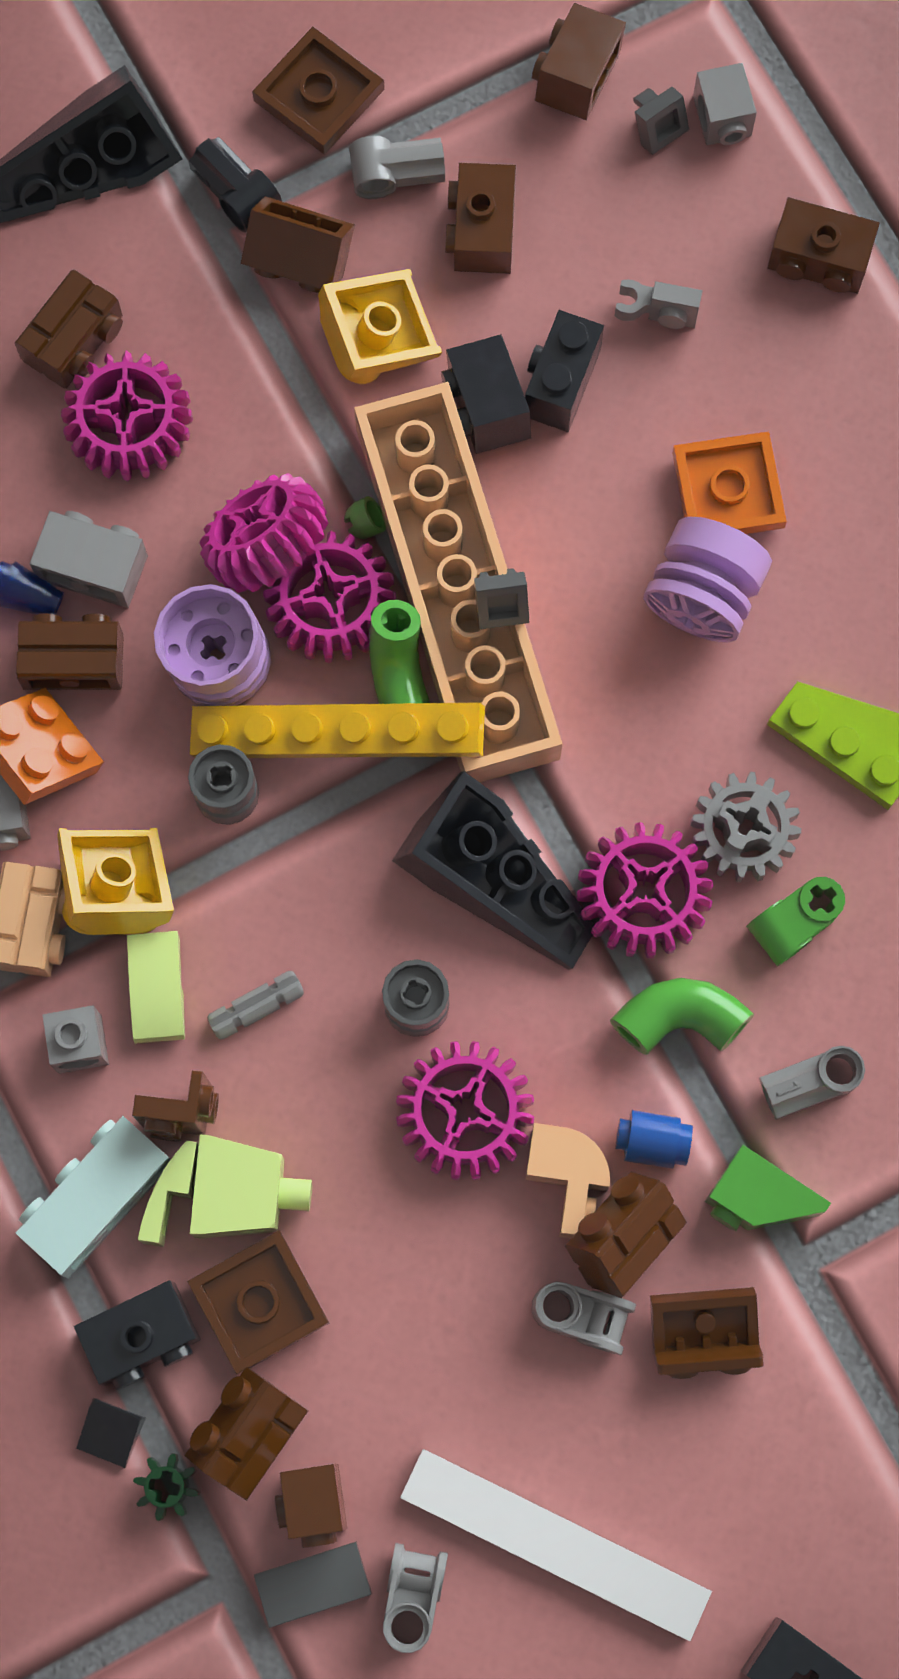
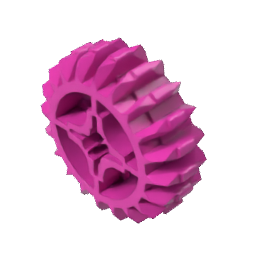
M126 350L122 356V362L115 363L113 357L106 353L104 357L105 366L98 368L96 364L88 362L87 370L90 375L88 378L74 374L73 383L77 390L65 391L64 399L69 407L63 408L61 411L63 422L68 424L64 427L63 433L67 441L73 442L71 449L75 457H85L86 467L91 471L101 465L103 476L110 479L116 470L120 469L123 480L128 482L131 479L132 470L139 469L141 475L148 479L150 476V465L155 463L158 468L165 470L168 465L164 455L168 454L179 457L181 448L177 441H188L190 433L185 425L193 421L192 411L187 408L190 404V397L187 391L180 390L182 387L181 378L177 374L169 375L168 366L163 361L152 367L151 357L144 353L138 362L135 363L133 362L132 354ZM135 388L153 393L164 404H154L153 400L141 399L136 395ZM115 391V393L108 399L101 400L109 393ZM128 402H130L132 412L129 414V419L126 420V430H124L122 420L125 419V413L128 412ZM89 428H101L102 432L115 434L118 437L119 445L101 440ZM154 432L151 436L138 443L141 436Z
M288 473L278 478L274 474L269 476L265 482L256 480L252 487L246 490L240 489L236 497L232 500H226V505L222 510L214 512V521L207 524L203 529L205 535L199 542L202 547L200 555L205 561V566L215 579L226 588H233L237 593L244 592L247 589L253 593L258 591L263 584L271 587L280 577L288 578L291 570L295 567L303 566L302 561L306 556L313 555L316 552L314 545L324 539L323 530L329 524L325 517L327 511L317 492L313 490L310 484L305 483L300 476L293 477Z
M331 530L327 533V542L315 544L316 552L313 555L306 556L302 561V567H295L289 572L288 578L280 577L271 588L263 592L264 601L271 604L265 611L268 621L277 622L274 627L276 637L283 638L289 636L287 646L292 652L305 644L304 654L305 658L309 660L316 656L318 650H323L325 662L329 664L334 659L333 651L342 650L344 659L348 661L353 658L352 646L357 645L361 651L367 653L369 651L367 635H369L373 610L380 603L388 600H397L396 592L389 589L394 585L393 574L383 572L386 567L384 557L377 556L371 558L373 549L372 545L368 542L355 550V537L351 533L345 537L342 544L337 543L336 534ZM330 566L347 568L358 574L360 578H356L355 575H337ZM314 570V582L309 587L299 590V596L291 598L298 581L304 575ZM323 581L327 582L329 591H332L335 598H337V601H335L337 614L333 612L331 603H328L326 597L323 596V593H325ZM370 596L364 612L355 621L347 625L345 614L349 608L360 604L361 598ZM304 615L306 619L317 617L324 619L328 622L331 629L313 627L302 621L299 617Z
M636 823L633 832L634 837L629 838L623 827H618L614 833L617 845L604 836L601 837L597 845L603 855L589 851L585 856V862L593 869H581L578 874V880L583 884L589 885V887H583L577 891V900L593 902V904L586 906L582 910V919L592 920L599 917L600 920L593 926L591 933L594 937H598L609 930L612 934L609 937L607 947L611 950L617 947L620 939L627 941L626 956L628 957L634 956L637 944H644L646 957L654 958L657 942L661 943L663 950L667 954L674 953L676 947L673 935L684 944L691 942L693 936L686 925L695 929H702L705 919L697 911H709L712 906V900L700 894L711 891L713 881L708 878H697L707 871L709 867L706 860H699L691 863L690 860L698 851L696 844H690L681 850L678 846L683 834L680 831H675L670 841L662 838L664 826L661 824H656L652 836H645L643 823ZM647 854L659 857L665 861L655 867L647 868L638 864L633 858L628 860L626 857ZM613 866L619 873L618 879L625 887V893L619 898L618 903L610 908L605 898L603 881L607 872ZM679 873L685 888V905L678 915L670 907L672 902L665 893V886L670 883L671 878ZM658 880L652 894L653 899L647 900L645 895L644 899L637 896L632 900L638 885L637 882L642 881L644 887L645 882L653 884ZM635 913H646L654 918L656 922L661 920L664 924L656 927H639L622 919H627Z
M457 1041L450 1043L452 1058L444 1060L441 1051L437 1047L431 1049V1057L435 1063V1066L432 1068L424 1061L417 1059L414 1062V1068L422 1076V1079L419 1081L412 1076H404L402 1084L407 1089L413 1091L414 1095H398L396 1099L398 1106L411 1109V1113L401 1114L396 1117L397 1126H414L415 1129L403 1136L402 1141L404 1145L411 1146L421 1141L423 1145L416 1151L414 1159L421 1163L431 1153L435 1155L436 1158L432 1163L431 1172L436 1175L442 1171L445 1162L452 1163V1180H459L461 1165H470L472 1180H479L481 1177L479 1163L485 1161L493 1174L499 1173L500 1165L495 1156L500 1153L506 1160L513 1162L517 1158V1154L508 1145L510 1140L518 1145L525 1146L529 1139L524 1132L516 1129L517 1125L527 1127L532 1126L534 1123L533 1115L519 1112V1108L533 1105V1095L516 1094V1091L527 1085V1077L520 1075L512 1080L507 1077L516 1066V1062L511 1058L506 1060L500 1068L495 1066L494 1064L499 1055V1049L495 1047L488 1051L485 1060L478 1058L480 1045L476 1041H472L470 1044L469 1056H460V1045ZM458 1071L476 1072L466 1087L461 1090L451 1091L443 1087L439 1089L433 1086L439 1079L450 1073ZM490 1079L498 1085L505 1096L508 1105L507 1122L495 1117L496 1114L488 1110L482 1102L485 1088ZM477 1089L474 1095V1112L480 1115V1117L477 1116L475 1120L471 1121L468 1116V1122H461L456 1132L453 1133L456 1127L457 1110L451 1104L453 1105L458 1100L462 1104V1099H470L473 1091ZM424 1099L435 1104V1108L445 1113L448 1118V1125L440 1143L431 1136L422 1118ZM472 1130H480L487 1134L491 1132L498 1136L492 1143L478 1150H454L461 1138Z

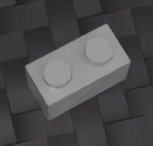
M49 511L31 558L30 566L36 579L129 608L148 554L143 540L139 538L135 531L129 528L112 525L111 529L93 524L89 517L78 512L66 511L65 515Z

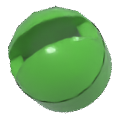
M366 496L347 508L344 522L352 523L353 526L348 529V532L354 537L367 539L385 531L386 526L380 506L372 497Z

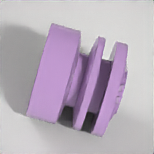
M685 517L680 519L665 549L664 555L668 561L657 565L654 572V580L649 582L643 599L655 614L678 629L711 641L727 643L735 641L742 629V620L747 618L751 609L748 598L758 595L770 569L772 559L768 551L756 540L722 522L703 517Z
M212 584L190 587L174 596L159 614L154 630L156 653L181 693L196 704L202 706H237L253 697L266 681L271 665L269 641L247 601L233 590ZM216 648L220 652L225 653V656L220 660L210 655Z

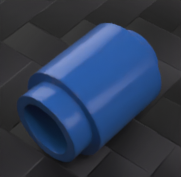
M632 1110L629 1120H619L615 1149L624 1150V1161L669 1169H673L675 1164L687 1166L693 1125L681 1123V1118Z

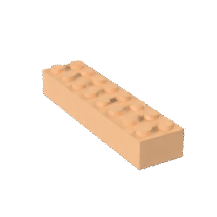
M449 382L354 407L356 431L409 604L415 607L420 615L419 637L439 702L481 703L485 706L483 756L456 757L460 771H465L481 783L560 760L562 740L525 624L487 629L479 628L474 578H479L481 572H487L488 576L507 574V566Z

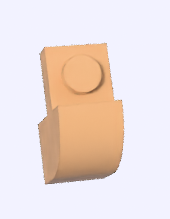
M534 1123L525 1180L566 1186L559 1237L571 1239L577 1233L581 1220L596 1210L597 1198L587 1197L588 1189L607 1192L609 1189V1167L600 1148L585 1134L570 1128Z

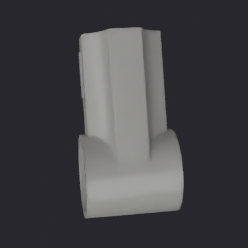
M366 136L350 144L349 152L354 190L356 195L361 198H383L392 194L396 187L445 182L444 153L441 138L390 143V140L385 137Z
M836 1046L825 1053L762 1076L759 1080L768 1106L775 1120L834 1097L847 1095L858 1087L863 1080L865 1065L860 1054L851 1047ZM840 1058L850 1064L853 1076L848 1084H836L829 1079L826 1073V1065L829 1060Z

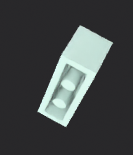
M124 1116L117 1123L113 1120L107 1121L90 1141L94 1148L81 1162L77 1158L71 1160L55 1178V1182L59 1186L45 1201L41 1197L34 1200L19 1218L23 1225L17 1230L16 1234L61 1276L68 1279L158 1181L163 1170L171 1160Z

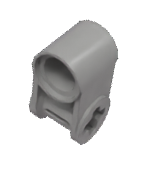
M554 1282L544 1286L536 1293L532 1300L531 1311L538 1325L548 1331L576 1339L581 1344L602 1351L622 1355L624 1347L620 1344L628 1313L635 1311L636 1304L595 1290L589 1291L564 1282ZM551 1292H559L569 1300L570 1313L562 1322L552 1321L544 1313L543 1301L546 1295ZM610 1312V1317H609V1320H608V1323H607V1327H606L605 1333L603 1334V1330H604V1326H605V1323H606V1319H607L608 1313Z
M395 1544L387 1586L389 1595L383 1622L384 1636L387 1643L393 1649L402 1653H413L421 1649L428 1642L432 1631L436 1603L440 1601L448 1553L440 1551L437 1556L406 1551L404 1544ZM405 1568L427 1571L430 1573V1577L406 1573ZM412 1611L421 1618L423 1632L417 1641L405 1644L394 1637L392 1623L398 1613Z

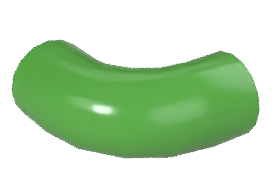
M388 600L380 603L371 615L369 652L376 695L379 704L430 703L419 661L420 615L415 607L401 600Z
M676 978L651 984L626 1002L611 1018L610 1022L614 1029L631 1046L645 1055L665 1035L672 1030L680 1028L692 1029L698 1032L722 1052L747 1026L754 1013L734 996L710 982Z

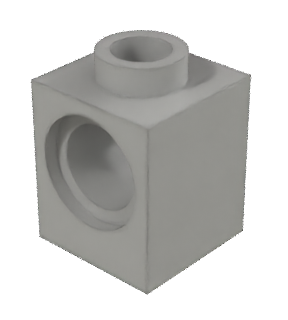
M743 63L697 72L693 98L706 145L716 143L732 145L744 140L746 137L752 136L757 112Z
M94 1005L42 1014L49 1063L59 1074L109 1065L102 1015Z

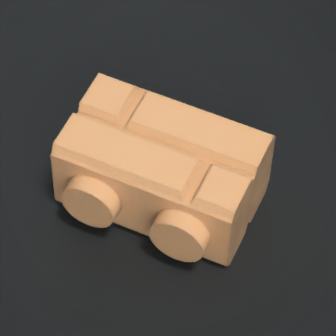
M3 862L0 874V970L51 977L53 964L61 965L66 942L65 935L59 934L62 908L65 901L61 870Z

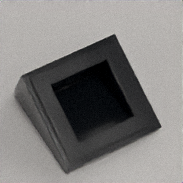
M93 1398L76 1449L126 1468L146 1418L103 1400Z

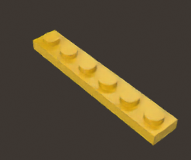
M481 703L192 706L190 755L196 757L204 749L220 744L239 749L247 758L483 756L485 706Z

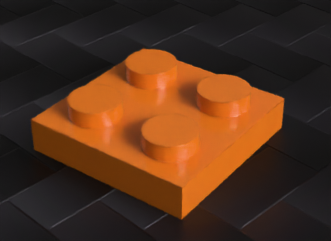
M769 431L674 445L672 454L684 518L703 517L738 529L744 534L785 528L787 519Z
M46 688L0 705V775L24 805L96 774L104 763Z

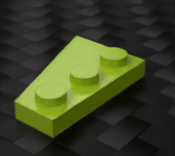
M797 681L770 717L767 725L889 810L899 797V713Z

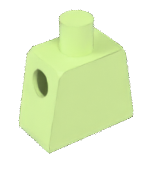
M200 1134L190 1234L194 1238H213L276 1232L279 1226L280 1209L310 1211L312 1180L283 1178L284 1158L282 1154Z

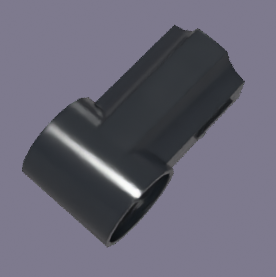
M220 137L205 140L196 148L194 155L189 160L190 169L216 195L224 213L242 232H247L251 209L265 196L282 201L278 190L270 179L258 169L251 171Z

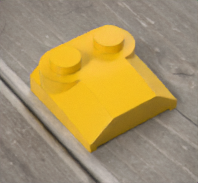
M410 269L323 284L318 294L320 322L337 368L349 381L367 384L377 379L381 372L438 358L442 354L440 346L436 344L414 287Z
M59 828L57 837L65 892L62 915L70 928L86 935L144 934L170 922L174 909L157 828H150L149 830H67V828Z

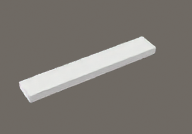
M425 1449L422 1450L400 1497L688 1641H691L712 1593L711 1590Z

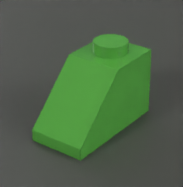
M744 1145L737 1150L704 1201L713 1207L710 1215L733 1231H737L739 1226L746 1230H753L818 1217L825 1213L831 1202Z

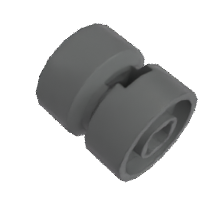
M220 744L208 747L196 755L190 765L188 780L196 804L203 815L217 824L226 825L241 822L251 815L258 803L259 789L251 761L247 756L233 746Z
M417 959L404 961L390 971L385 978L382 989L385 1014L390 1024L400 1033L412 1037L426 1036L439 1029L446 1020L449 1010L448 982L441 970L430 962Z

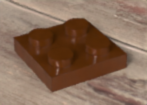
M312 26L252 91L254 102L325 155L385 88L384 79Z
M280 1230L187 1281L236 1375L241 1374L245 1367L252 1368L330 1324Z

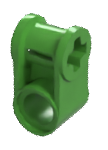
M828 877L813 878L784 900L781 899L770 906L746 927L778 967L809 944L814 936L831 925L843 911L845 893L841 885L834 879ZM813 895L817 898L826 895L829 898L830 902L826 906V911L822 908L813 911L810 908L809 903L812 901Z

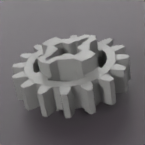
M755 772L749 773L745 783H739L736 775L731 773L728 775L726 788H723L715 781L710 784L709 793L712 799L704 796L699 797L696 807L705 814L692 816L690 826L702 829L701 832L694 835L692 844L706 846L707 849L701 860H706L707 862H711L714 859L719 862L717 868L718 876L721 877L730 868L735 870L736 882H742L747 871H752L755 879L761 881L765 876V866H768L777 873L783 866L779 855L791 858L796 848L787 840L798 839L801 834V828L790 825V822L797 819L800 812L798 808L786 809L785 803L790 796L788 790L778 795L772 792L775 779L770 777L761 786L756 784ZM737 797L751 798L749 801L738 804L729 801ZM767 807L771 809L776 817L778 827L769 822L766 812ZM745 819L754 823L752 830L747 835L738 832L739 825ZM713 823H715L714 827L723 833L726 843L724 848L715 837ZM753 850L763 853L757 857H740L741 853Z

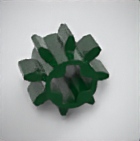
M171 1453L167 1466L163 1467L160 1466L155 1458H148L147 1463L151 1472L147 1478L136 1477L133 1479V1482L137 1485L144 1486L146 1495L139 1499L136 1503L137 1506H147L150 1503L156 1506L155 1517L158 1521L163 1520L166 1516L167 1507H173L181 1517L187 1515L186 1507L182 1502L187 1496H200L201 1493L195 1488H189L188 1478L196 1473V1467H190L184 1471L177 1468L179 1458L178 1454ZM169 1471L173 1473L172 1482L180 1485V1491L178 1494L169 1495L166 1502L161 1500L162 1491L154 1489V1483L156 1479H165Z

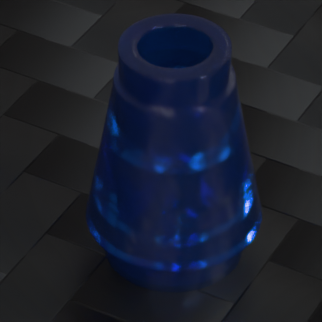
M5 561L0 562V607L35 615L43 613L57 614L65 592L56 589L55 586L17 561L13 564Z

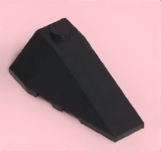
M125 65L83 92L0 159V223L54 209L58 204L84 197L85 200L100 197V193L126 186L130 189L144 185L182 160V156L158 115Z
M465 771L460 772L418 819L392 861L438 894L566 969H573L593 936L591 931L595 924L592 920L582 919V906L563 880L556 879L539 856L541 850L532 839L528 840L511 817L513 812L505 801Z

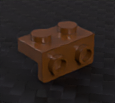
M192 1070L188 1101L135 1095L132 1116L144 1128V1131L149 1132L150 1137L154 1139L181 1141L182 1133L205 1135L207 1123L215 1124L219 1094L214 1093V1086L211 1085L202 1071Z
M754 1287L650 1295L653 1355L658 1374L668 1375L676 1379H687L696 1376L698 1372L721 1371L725 1374L738 1375L748 1372L751 1368L764 1366L763 1353L759 1345L757 1294Z

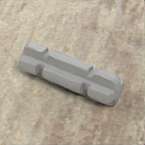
M287 971L274 978V984L268 986L265 983L232 1001V1007L226 1009L223 1006L210 1013L207 1018L218 1039H225L238 1032L236 1027L242 1024L244 1027H247L280 1009V1003L285 1001L286 1004H289L302 997L304 994L303 987L293 971Z

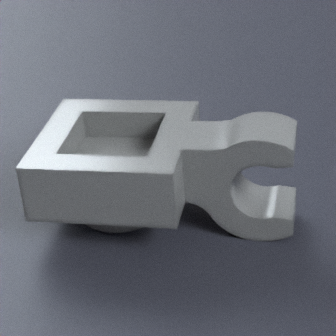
M622 280L619 294L631 296L636 302L631 305L617 303L615 317L623 321H633L642 314L649 313L648 319L658 321L667 328L680 329L685 326L695 328L703 290L656 281L654 287H649L635 280Z

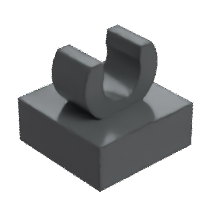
M672 86L660 95L647 88L633 98L634 103L640 107L635 111L641 146L652 155L689 130L684 97Z
M511 568L507 569V574L488 576L487 572H481L479 578H474L477 617L480 629L530 623L525 572H516Z

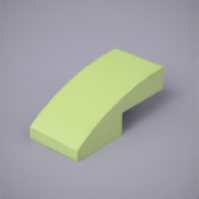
M178 931L127 935L129 993L134 1044L185 1040L184 993L181 986L180 938Z
M186 1141L174 1154L159 1177L141 1222L138 1240L143 1244L164 1247L173 1196L193 1199L199 1147L197 1142Z

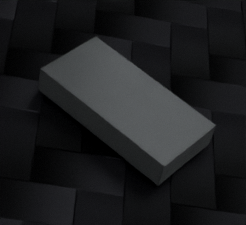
M357 1541L254 1574L269 1628L372 1595Z

